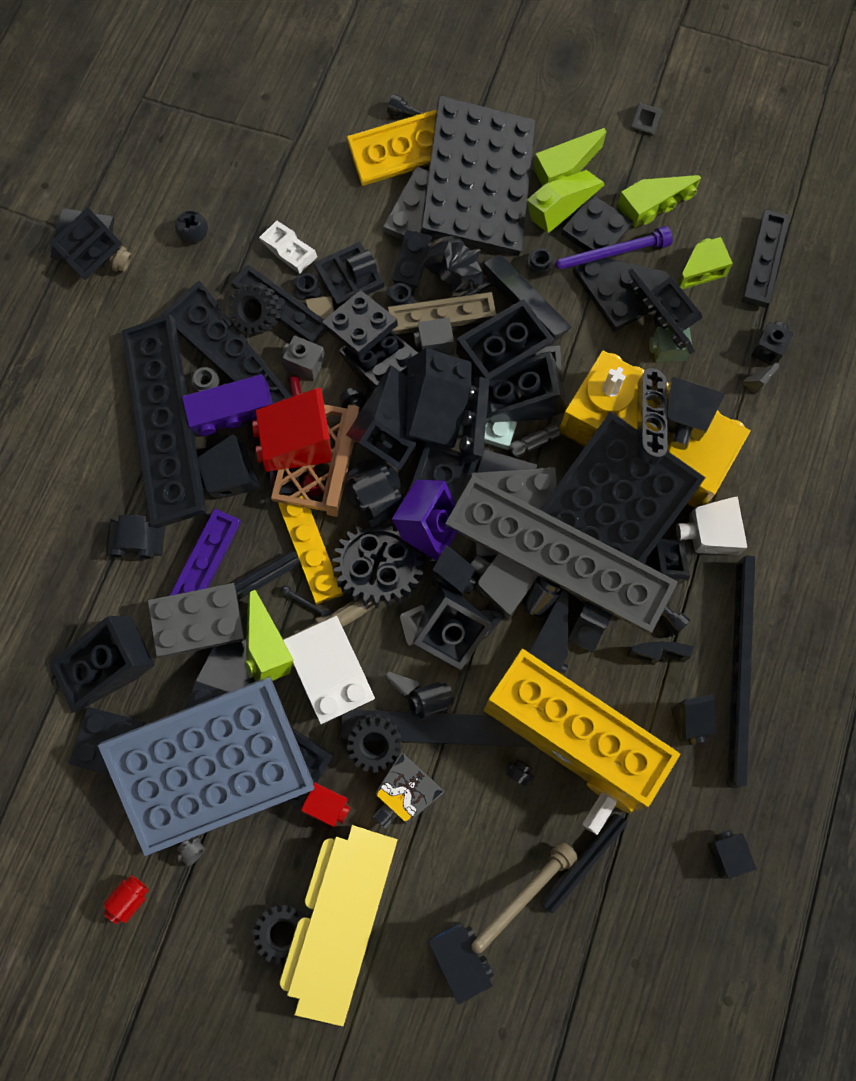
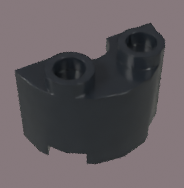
M384 464L376 465L347 479V483L357 498L371 528L393 518L399 508V504L403 502L399 490L391 488L388 482L391 477Z
M119 515L118 521L110 519L106 553L112 558H125L127 553H136V557L140 559H153V556H162L165 526L161 528L152 527L150 522H145L146 516Z

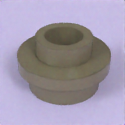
M122 246L110 257L109 263L113 264L112 270L115 272L119 270L124 273L130 264L132 253Z

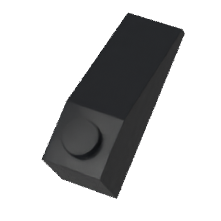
M565 590L561 592L529 652L563 676L568 668V665L564 663L568 656V592Z

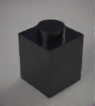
M727 830L715 834L716 840L707 843L721 879H730L757 869L743 833L733 834L732 830Z

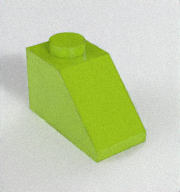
M721 237L712 240L707 238L696 245L679 279L678 285L681 289L726 277L733 263Z

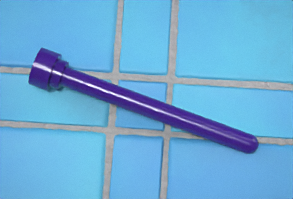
M668 226L659 227L654 232H651L649 236L558 259L555 262V267L561 270L649 246L657 247L658 249L669 247L672 244V233Z

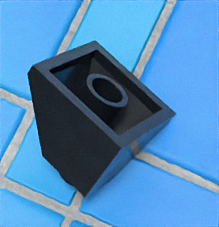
M440 585L424 609L413 643L462 670L493 623L466 599Z

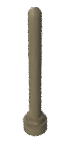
M559 842L551 850V856L547 865L472 943L474 953H482L558 870L562 871L571 867L577 860V855L568 844Z

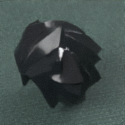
M453 236L440 238L432 242L428 247L419 271L426 267L433 274H438L440 280H444L447 286H451L450 293L466 292L468 289L474 291L475 285H483L482 270L478 264V256L481 250H470L464 245L462 239L455 240Z

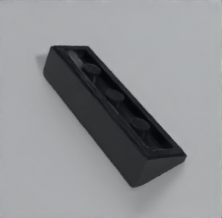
M502 255L494 257L483 264L482 273L513 304L522 299L527 302L555 339L554 342L572 328Z

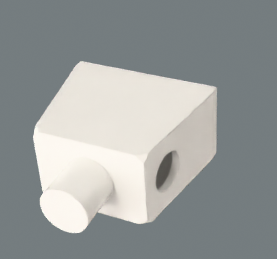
M738 497L696 507L689 515V523L676 525L678 540L692 539L694 550L697 553L740 555L747 548Z

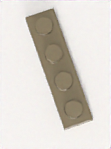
M492 292L388 307V312L398 320V326L392 330L396 335L418 332V322L450 318L451 327L486 322L496 316Z

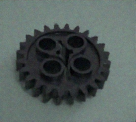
M367 523V530L364 531L361 527L357 526L356 535L348 531V541L339 540L340 548H335L336 558L332 559L334 578H338L337 586L344 587L345 596L353 593L354 603L362 598L364 607L370 601H374V606L378 609L380 602L384 601L387 608H389L390 600L394 599L400 604L401 595L410 598V589H418V581H422V571L424 570L423 552L418 551L419 549L404 541L398 530L396 532L393 531L392 523H390L387 529H383L382 523L377 525V528H371L369 523ZM387 545L383 552V562H380L375 583L370 585L374 576V567L379 562L382 546ZM372 547L374 550L366 551L364 548ZM397 554L402 557L392 558L391 555ZM361 570L367 573L363 575H358L355 572ZM391 578L394 581L388 583L382 581V579Z

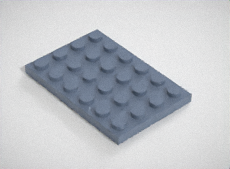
M270 676L103 741L98 745L144 856L314 790L313 780Z

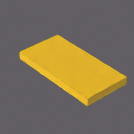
M436 110L346 136L362 186L414 171L416 167L424 168L429 166Z

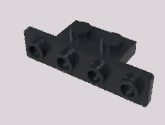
M633 268L627 270L631 278L628 281L630 287L636 295L641 292L645 297L642 301L651 313L656 311L659 315L656 319L665 331L671 330L674 334L671 338L679 350L685 348L690 355L695 352L691 341L683 331L703 317L699 309L673 277H669L650 291Z

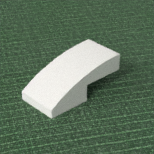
M278 221L259 237L260 241L299 274L317 258L314 249L298 240L294 231Z

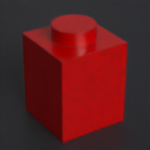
M314 783V790L310 791L301 811L335 828L338 822L343 824L351 808L347 806L349 800Z

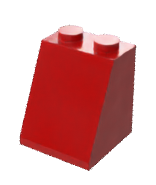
M315 388L256 410L257 420L252 421L254 437H260L261 446H256L258 463L264 462L266 472L332 462L330 437L321 388Z

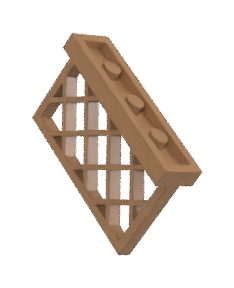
M324 405L326 417L331 414L341 416V421L338 425L331 429L328 427L329 436L335 443V447L331 449L332 462L326 463L330 468L329 473L318 478L312 470L316 465L303 466L293 473L289 469L278 470L271 497L273 502L327 511V515L338 517L355 442L346 434L359 415V407L348 405V409ZM308 471L316 481L301 488L295 478ZM290 481L293 482L298 492L291 496L279 494L281 486ZM319 485L324 493L322 502L310 500L306 495L310 491L309 489Z

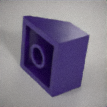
M416 480L392 518L402 539L438 561L445 546L449 547L457 532L445 525L456 506L445 481Z

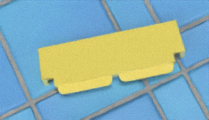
M352 825L348 840L336 837L335 840L327 839L323 842L305 900L307 907L313 909L311 919L302 918L298 922L280 980V985L283 990L288 991V996L299 998L295 1015L344 1026L397 839Z

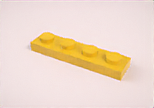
M278 503L316 605L342 596V590L337 586V578H334L332 564L310 508Z

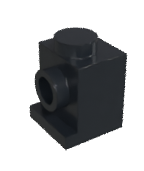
M769 321L751 356L769 365L778 363L784 355L794 332L790 331L789 326L784 322L776 321L773 323Z

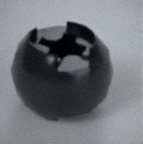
M188 210L182 212L176 218L175 230L179 238L184 242L195 244L201 242L206 237L208 224L204 216L198 211Z

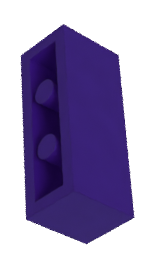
M262 374L182 396L189 427L196 435L202 436L211 435L220 428H236L241 426L242 422L256 421V410L273 404L268 383Z

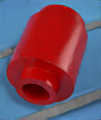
M132 875L127 880L123 879L103 903V906L106 908L104 915L115 924H118L120 921L127 923L147 899L145 895L149 891L148 887Z

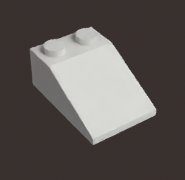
M337 615L283 639L294 659L293 663L321 724L375 699Z

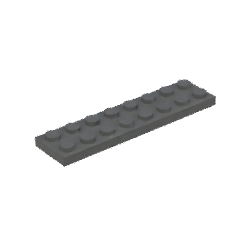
M475 476L471 477L445 523L446 527L648 634H651L678 583L672 578Z

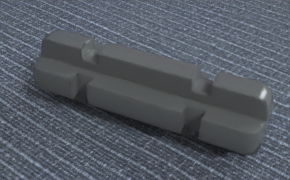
M550 424L544 427L542 431L540 429L521 438L520 442L517 440L511 443L509 446L510 453L513 457L519 458L525 455V451L531 452L547 444L548 440L553 441L559 438L560 431L557 425Z

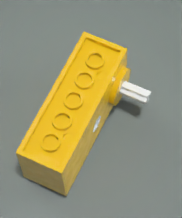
M603 350L566 409L559 429L560 433L585 447L610 411L637 429V384L644 370L637 366H631L622 361L618 355L607 353ZM646 400V403L650 407L655 409L658 408L655 402L651 400ZM718 410L701 440L694 441L690 439L686 450L672 447L673 433L667 432V451L706 477L687 503L693 508L706 505L713 498L751 431L745 428L741 422L721 415ZM650 422L646 423L650 430L658 431L656 425Z
M524 649L521 650L489 698L484 712L588 782L587 786L599 797L582 825L596 835L600 832L614 807L627 813L649 807L680 756L679 752Z

